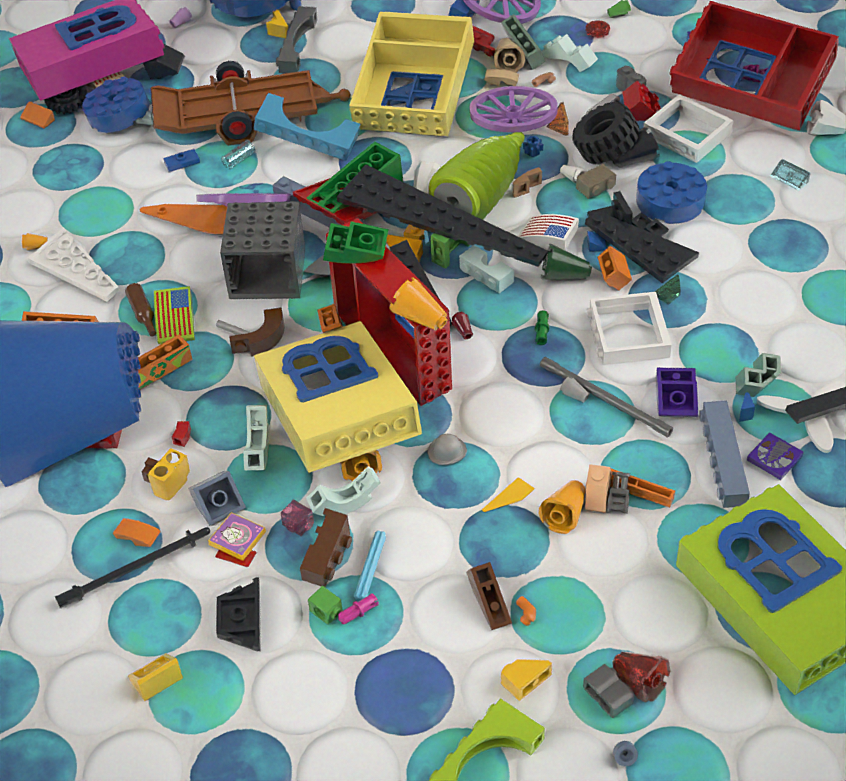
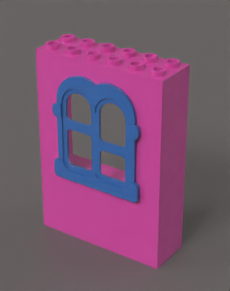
M113 0L9 38L19 66L40 101L164 55L163 49L165 48L163 41L158 36L160 34L158 26H155L153 20L150 19L148 14L146 15L145 10L141 8V5L136 0Z

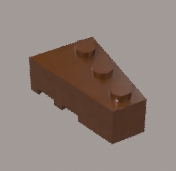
M327 508L323 511L325 519L322 526H317L315 530L318 533L314 545H309L300 567L303 581L324 587L328 581L333 579L337 564H341L344 551L352 543L348 515Z

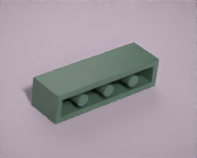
M514 14L501 22L507 36L523 50L525 60L532 70L546 62L540 48Z

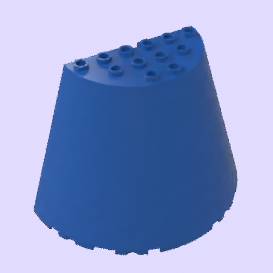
M0 320V480L5 487L11 486L139 421V412H141L139 383H141L138 369L141 367L138 360L140 355L138 342H140L138 332L134 331L130 325L125 322Z

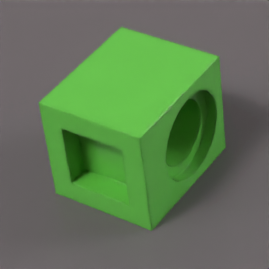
M321 586L308 599L309 611L327 625L333 620L338 619V614L343 611L341 599L324 586Z

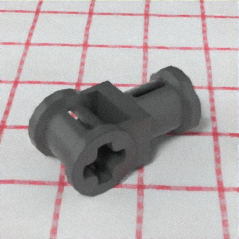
M612 472L614 476L613 488H610L607 511L618 510L628 514L629 490H627L628 477L631 474ZM620 478H622L621 488H619ZM613 502H621L623 505L613 504Z

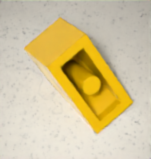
M517 659L502 669L501 684L520 701L552 675V663L549 660Z

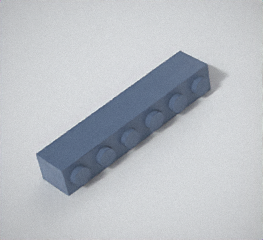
M285 176L272 185L274 193L290 194V201L284 202H299L301 214L329 228L331 223L338 224L333 218L326 217L322 212L312 209L310 205L298 201L293 196V191L305 186Z
M727 400L703 402V409L699 411L700 422L704 423L703 436L707 437V452L711 453L710 467L714 468L715 471L713 479L714 483L718 484V500L722 501L723 508L741 506L749 500L750 492Z

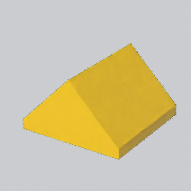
M167 653L128 675L144 701L183 679L177 659Z

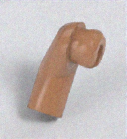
M552 72L541 74L532 80V84L534 87H537L546 80L549 83H553L556 77Z

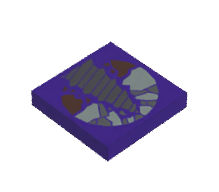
M769 432L747 456V461L782 480L801 459L804 451Z

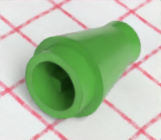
M621 0L607 9L610 18L628 14L631 11L628 0Z

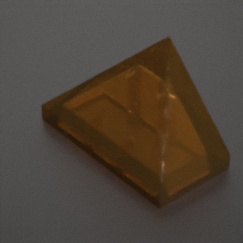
M560 102L557 116L547 125V128L568 136L569 122L564 102Z

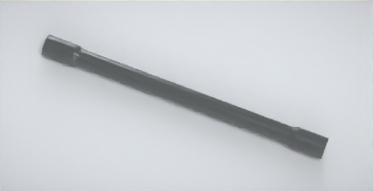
M547 357L541 360L540 367L564 379L567 377L574 378L590 394L650 426L656 432L667 438L672 434L673 427L665 422L655 419L563 368L555 361Z

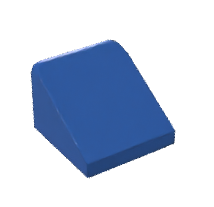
M587 231L589 252L605 251L607 249L605 239L597 233Z
M748 392L745 393L739 422L752 420L754 417L755 405Z

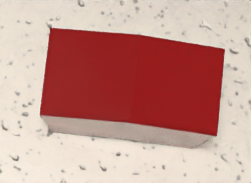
M177 421L176 430L172 435L174 445L185 447L191 433L189 421Z

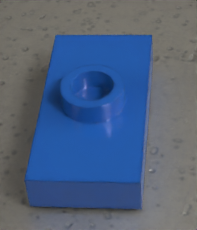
M195 149L163 158L169 172L200 163Z

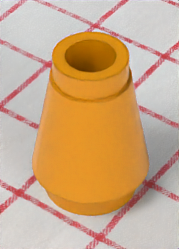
M29 233L22 235V248L27 250L38 249L48 241V237Z

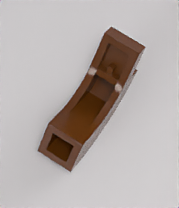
M282 307L264 310V323L258 330L251 333L229 336L232 354L250 351L252 357L275 347L281 340L285 329Z

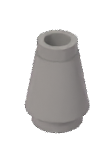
M567 377L560 387L564 395L583 403L590 395L574 378Z

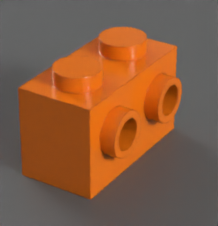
M610 246L597 256L604 281L608 286H613L620 290L632 281L624 254Z

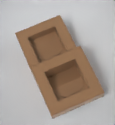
M539 167L524 173L513 182L514 198L529 193L530 187L542 184V170Z

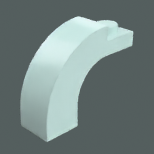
M267 405L246 406L247 444L243 451L244 470H265L269 449Z
M367 467L350 484L337 489H330L319 485L306 499L315 514L324 516L323 511L325 508L347 514L368 503L372 499L370 493L381 482L374 469Z

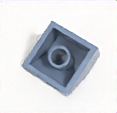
M222 471L188 488L197 508L209 526L228 517L231 512L236 513L246 508L229 471Z

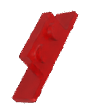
M472 25L474 36L472 48L478 52H484L489 57H494L497 51L494 47L490 46L495 39L494 35Z

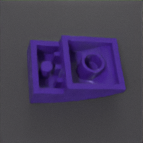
M657 367L656 397L658 416L698 417L696 368Z

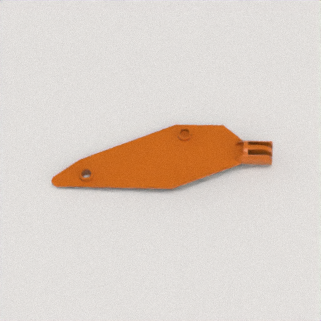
M161 204L141 207L140 212L208 234H223L227 206Z

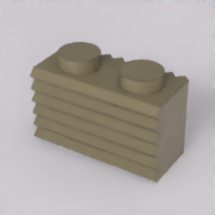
M602 163L596 168L594 167L588 172L586 171L577 176L576 188L587 199L598 196L601 192L612 189L616 185V174Z

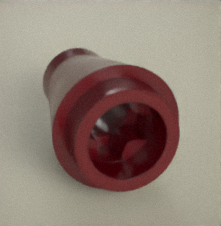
M464 312L454 314L451 318L452 325L462 335L464 340L470 339L473 336L468 315Z

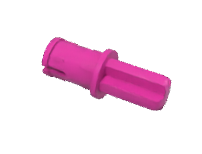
M371 593L358 602L354 601L352 606L338 614L339 621L342 624H346L358 616L363 617L365 612L379 605L378 599Z

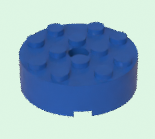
M124 76L115 80H106L102 85L87 93L82 109L93 129H97L98 132L110 133L126 129L134 125L133 121L136 119H142L149 110L150 101L140 81Z
M666 161L649 166L638 178L636 203L639 210L652 220H655V218L664 220V223L667 224L688 222L700 215L705 206L707 182L696 168L685 164Z

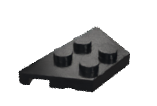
M255 577L252 579V583L244 587L239 585L231 592L217 597L216 634L219 639L255 651H261L259 577Z

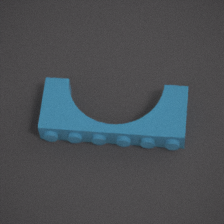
M268 93L255 117L254 130L347 161L359 136L360 123L345 119L340 126L329 131L316 132L305 130L294 125L285 116L282 109L284 98Z

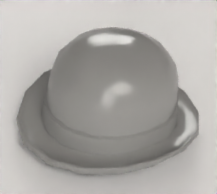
M448 433L434 439L428 448L429 459L439 465H450L459 462L467 453L465 443L457 436Z

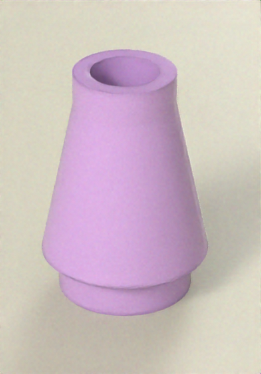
M186 7L180 8L169 22L172 27L176 28L190 21L192 14Z

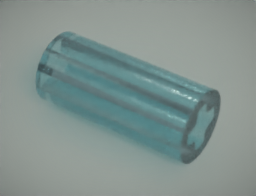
M246 140L222 156L221 161L227 169H232L255 153V147L252 142Z

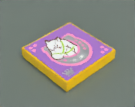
M231 512L208 540L210 546L243 561L266 533V529Z

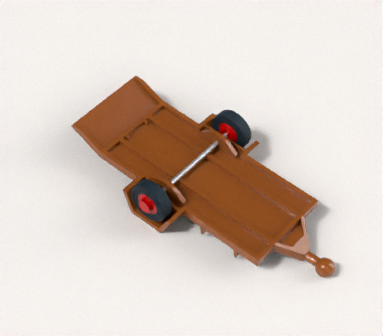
M235 61L221 63L216 69V79L213 75L210 76V85L183 89L159 85L151 86L154 129L181 134L216 129L217 134L226 145L254 141L257 130H254L255 117L268 93L283 97L282 109L287 118L299 117L300 122L302 121V116L318 114L316 104L331 102V100L335 99L347 101L351 96L348 89H341L338 93L330 94L311 80L310 70L251 78V71L247 70L246 75H244L243 67Z

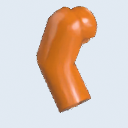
M521 596L516 601V604L523 610L524 614L520 617V621L524 625L529 626L536 619V608L524 596Z

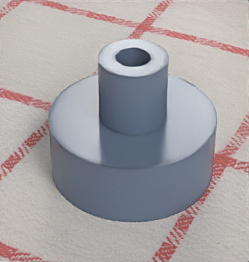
M621 741L615 745L613 756L619 765L630 766L636 762L638 752L631 742Z

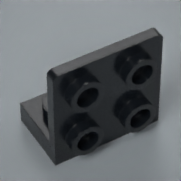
M620 191L613 193L611 206L587 212L588 217L599 211L632 225L633 212Z

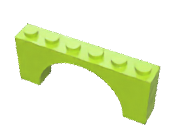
M500 698L496 704L490 705L486 716L474 724L472 732L468 737L464 736L461 739L456 751L447 755L444 765L431 774L429 781H458L460 772L466 763L478 753L491 748H515L532 755L545 739V728Z

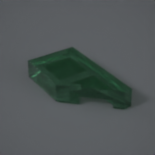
M679 275L674 276L655 291L657 298L668 305L680 296Z

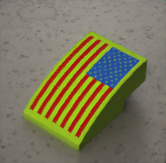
M190 286L154 290L158 344H162L178 334L185 341L195 340Z

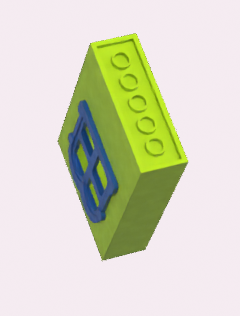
M780 484L767 488L757 497H751L743 505L734 507L729 513L718 516L710 524L702 525L696 532L685 535L680 539L676 561L678 569L794 695L846 663V549ZM767 522L777 523L796 540L797 544L778 554L761 538L759 527ZM739 538H746L753 541L762 550V553L743 563L732 552L731 544ZM802 551L809 553L821 566L820 569L804 578L798 576L786 563L787 560ZM767 560L773 561L793 582V585L776 595L770 593L751 572L752 569Z

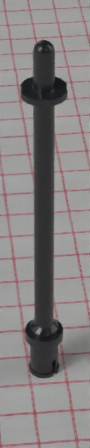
M204 527L192 534L187 530L186 537L83 586L73 585L72 589L54 597L60 609L76 600L81 601L86 593L188 544L195 547V541L209 535L211 530L209 527Z

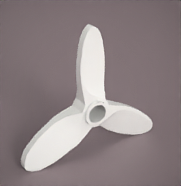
M842 381L831 382L816 391L812 397L846 387V385ZM759 396L756 402L765 408L787 413L785 411L786 406L799 401L775 396ZM822 415L805 421L806 431L811 441L820 451L829 453L833 447V435L825 417Z

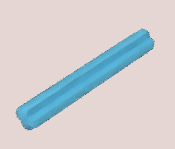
M378 530L374 534L354 594V599L357 602L367 597L386 539V533Z

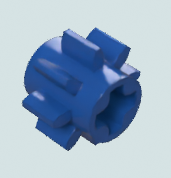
M530 136L527 138V142H523L525 154L530 157H536L540 155V151H543L544 144H542V139L536 136Z

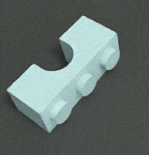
M472 246L460 255V269L500 294L514 283V269L501 261L494 266H487V252L477 246Z

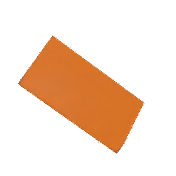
M30 101L20 116L21 119L43 129L55 121L51 110Z

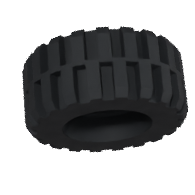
M617 102L605 103L602 106H597L594 110H590L587 115L581 118V121L577 122L573 130L572 140L586 162L601 165L602 163H609L611 160L620 158L619 156L624 155L628 149L633 147L634 142L637 141L639 136V125L625 104Z

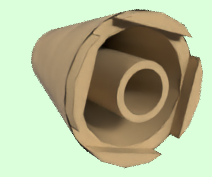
M502 38L498 42L497 52L494 55L495 67L517 73L524 66L525 54L511 39Z

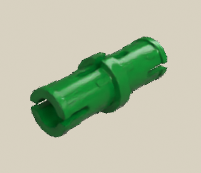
M544 310L537 313V323L535 324V342L538 345H545L547 343V333L549 332V313Z

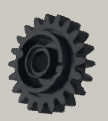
M81 85L44 99L47 109H51L52 112L56 111L57 114L60 112L63 114L66 112L72 113V111L77 112L78 108H82L88 91L85 86Z

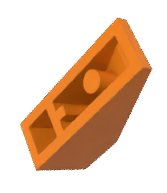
M335 304L317 310L323 333L343 327Z

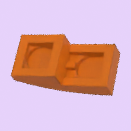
M123 518L114 530L113 535L116 539L131 540L135 546L151 547L161 531L149 524Z

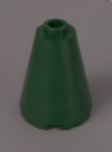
M553 244L548 245L551 249L543 260L542 270L545 274L541 275V279L585 280L587 276L590 277L592 266H589L590 263Z

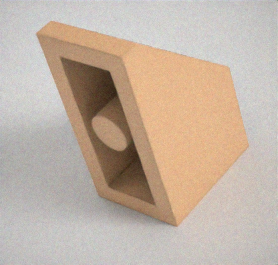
M589 464L585 510L606 513L612 479L610 467Z

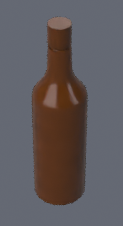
M130 284L125 289V294L137 321L144 324L149 335L153 337L157 333L152 323L154 313L140 284Z

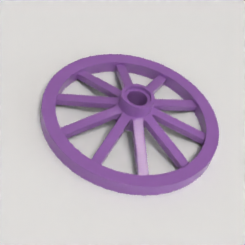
M464 0L471 10L486 19L501 23L510 17L508 0H491L486 8L476 2L479 0ZM509 0L521 14L516 15L521 24L533 20L539 13L540 0H532V3L528 0H518L532 8L528 13L522 9L516 0ZM497 1L502 2L504 15L490 11Z
M508 86L488 90L475 97L470 103V117L472 121L485 129L497 132L513 133L538 129L553 121L558 113L557 101L551 94L537 88L525 86ZM509 95L510 106L505 107L496 97ZM514 95L528 96L520 106L515 105ZM534 97L543 100L542 102L524 110L528 106V104L533 100ZM490 100L500 110L482 105V103ZM546 105L550 106V110L534 112ZM477 109H481L492 114H479L477 112Z
M290 194L196 195V202H213L228 206V203L290 201Z

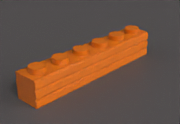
M611 469L612 472H620V471ZM612 475L611 485H610V487H612V488H613V478H614L613 475ZM631 475L628 477L627 490H629V494L669 508L671 507L675 498V490ZM622 478L619 481V488H621Z

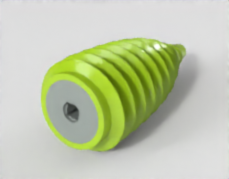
M514 132L506 136H493L481 139L463 149L440 167L432 176L428 186L429 195L484 220L487 214L492 211L493 207L503 197L514 179L520 159V148L525 138L522 132Z

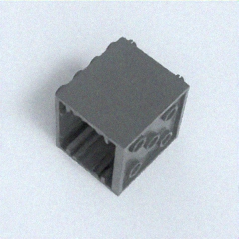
M299 202L228 203L220 255L229 299L300 298L305 242Z

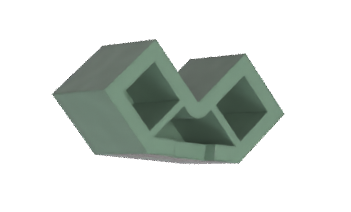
M762 353L753 362V368L744 367L735 377L736 394L745 396V393L748 392L751 397H755L781 374V357L779 355Z

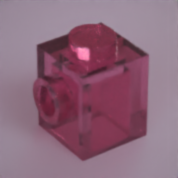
M294 499L280 512L282 525L290 532H295L300 536L309 531L314 524L312 510Z

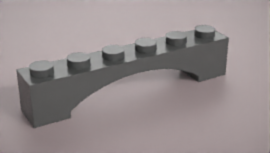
M298 6L297 12H294V19L290 23V30H287V37L283 41V47L280 48V55L276 58V66L279 68V73L285 74L299 71L301 66L299 52L295 51V47L304 33L311 28H315L318 20L316 7Z

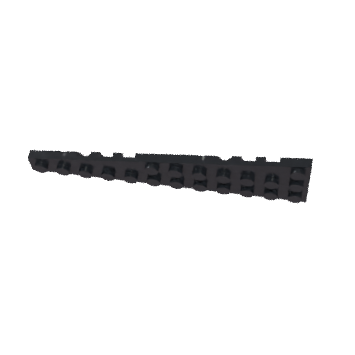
M365 165L337 196V202L355 208L359 206L367 209V212L370 213L375 211L383 214V217L389 219L393 217L399 219L401 223L412 225L413 227L450 239H461L467 241V244L472 246L477 244L483 246L484 250H495L503 256L511 257L537 267L540 266L548 254L546 249L368 165Z

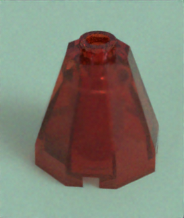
M621 652L614 657L612 663L613 668L619 675V679L627 683L634 695L643 702H648V700L653 702L665 689L666 682L663 681L664 677H669L671 672L669 660L658 655Z

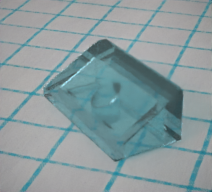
M781 159L771 173V177L800 191L809 182L810 172Z

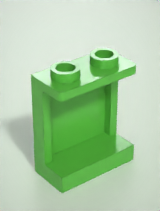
M433 233L431 235L432 262L446 269L450 265V253L461 243L468 247L470 245L467 244V241L461 239L454 240Z

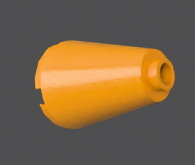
M412 278V282L407 280L398 289L393 297L396 299L395 304H390V310L393 313L433 330L442 329L448 320L446 318L447 313L415 278Z
M571 480L545 499L539 507L538 514L540 520L543 523L545 521L549 525L548 528L556 533L567 534L575 529L586 494L585 486L579 481Z

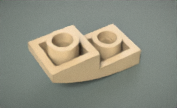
M489 69L485 72L484 80L489 84L499 86L501 81L506 85L516 86L519 74L508 70Z

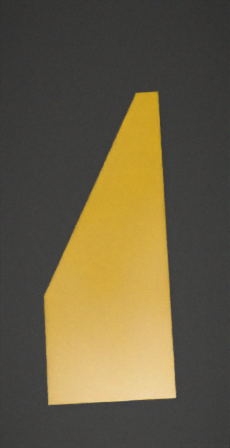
M518 477L488 503L482 511L487 512L521 501L535 488Z

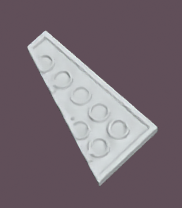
M64 227L28 257L30 264L107 302L119 292L117 284L102 271L99 265L94 263L90 255L75 242L72 236L68 235Z

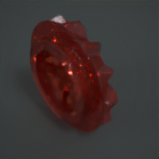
M595 20L586 25L585 31L591 37H604L609 34L610 26L604 21Z

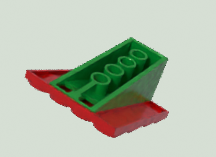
M374 141L331 178L293 191V196L298 201L310 205L312 209L322 212L326 217L333 218L338 224L344 225L357 218L364 220L378 212L370 213L367 212V209L359 206L355 208L337 202V196L365 165L403 182L401 156Z

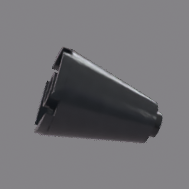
M647 127L639 130L637 141L634 142L631 149L627 150V153L622 154L616 160H612L615 166L617 165L620 168L659 158L660 154L656 152L659 150L658 144L653 134L646 132Z

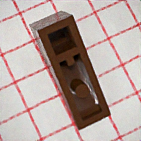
M488 562L469 569L466 572L469 582L491 631L512 624L491 563Z

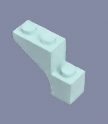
M567 34L563 37L557 36L552 40L553 43L549 41L543 46L545 49L541 51L544 58L561 59L571 62L579 72L587 69L598 60L588 44L576 47Z

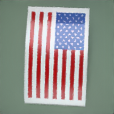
M557 214L536 215L529 218L518 237L548 251L550 249L548 247L549 244L566 250L578 230L579 218Z

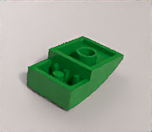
M352 221L350 227L331 223L323 261L365 263L383 259L389 229Z

